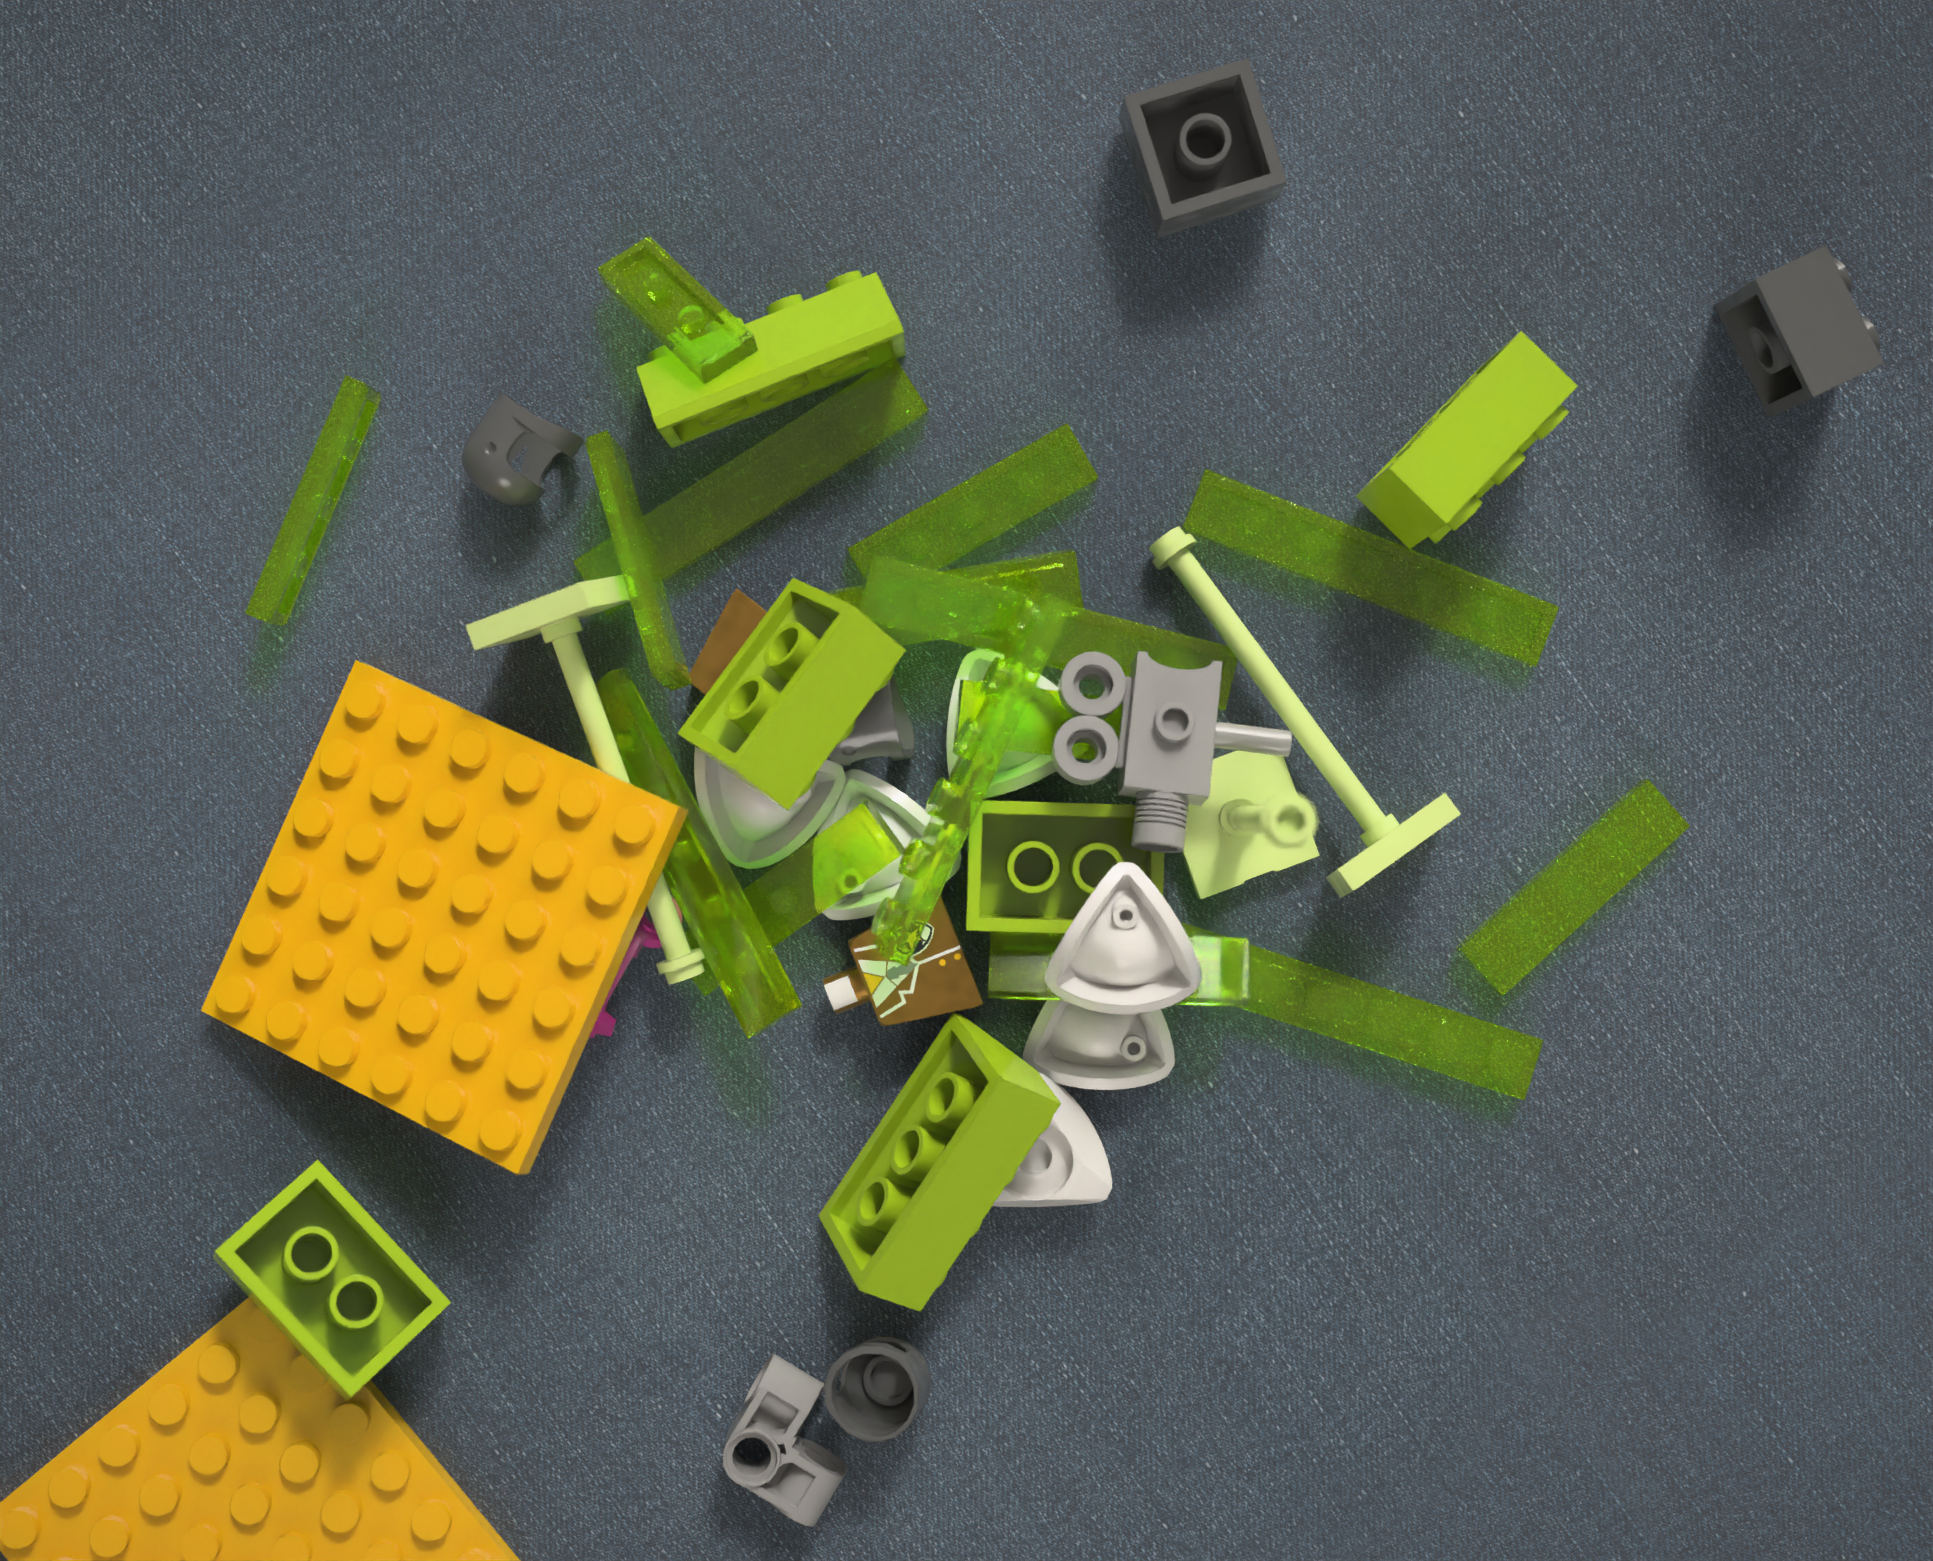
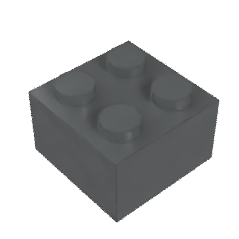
M1248 58L1124 96L1118 119L1156 238L1277 201L1287 180Z
M1827 245L1753 280L1714 305L1769 418L1884 364L1878 352L1880 350L1878 333L1871 321L1860 315L1850 295L1852 284L1849 273L1840 260L1832 258Z

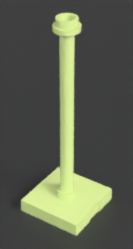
M1178 526L1164 534L1150 546L1149 550L1155 557L1153 564L1158 570L1167 566L1172 569L1364 830V833L1359 837L1368 848L1326 877L1340 898L1356 890L1461 813L1447 794L1444 793L1401 824H1399L1392 813L1387 817L1383 814L1189 551L1197 543L1192 534L1186 535Z
M632 573L579 582L465 625L474 650L524 640L542 634L545 644L552 642L597 769L630 783L577 633L583 631L580 619L641 597ZM661 872L647 907L666 957L665 960L656 964L659 974H665L668 984H674L705 972L701 961L705 958L702 948L690 950L663 872Z
M1233 751L1213 759L1209 798L1201 806L1188 804L1184 851L1181 852L1198 899H1203L1242 885L1244 881L1267 872H1277L1320 856L1313 838L1317 823L1314 808L1304 797L1297 795L1283 756Z

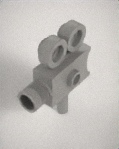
M1138 651L1131 662L1130 677H1125L1121 666L1112 657L1100 652H1086L1070 660L1062 672L1058 684L1059 698L1064 708L1074 718L1068 720L1060 727L1051 747L1053 765L1064 779L1078 785L1097 783L1104 779L1111 772L1112 768L1120 769L1117 795L1136 798L1131 846L1134 848L1161 853H1179L1184 851L1188 804L1201 806L1209 798L1214 748L1288 757L1292 744L1291 731L1217 722L1223 663L1221 661L1213 660L1209 666L1201 669H1176L1155 662L1149 657L1148 652ZM1084 680L1097 682L1101 687L1102 696L1097 699L1085 698L1079 690V684ZM1121 704L1122 711L1118 740L1112 727L1102 719L1110 716ZM1077 743L1089 744L1095 752V759L1090 763L1077 761L1072 754V747Z

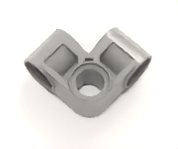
M772 1353L754 1380L742 1408L728 1429L723 1449V1467L728 1477L736 1484L745 1487L770 1502L790 1519L813 1527L849 1469L838 1456L825 1447L799 1436L811 1408L824 1391V1383ZM755 1437L768 1445L770 1453L760 1461L750 1462L738 1455L735 1446L746 1438Z

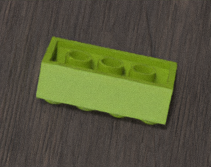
M858 270L842 274L825 284L827 292L804 301L801 294L784 297L766 307L767 316L744 324L742 318L730 319L707 330L706 333L709 339L686 348L681 341L673 342L651 351L647 355L649 362L636 367L655 425L670 447L674 448L906 356L903 327L877 272L862 277L861 272Z
M956 1012L951 1014L818 1215L859 1291L921 1312L934 1291L944 1282L948 1270L969 1239L978 1232L982 1220L1005 1186L1013 1180L1018 1167L1039 1136L1049 1127L1053 1115L1061 1105V1102L1035 1068L966 1017Z

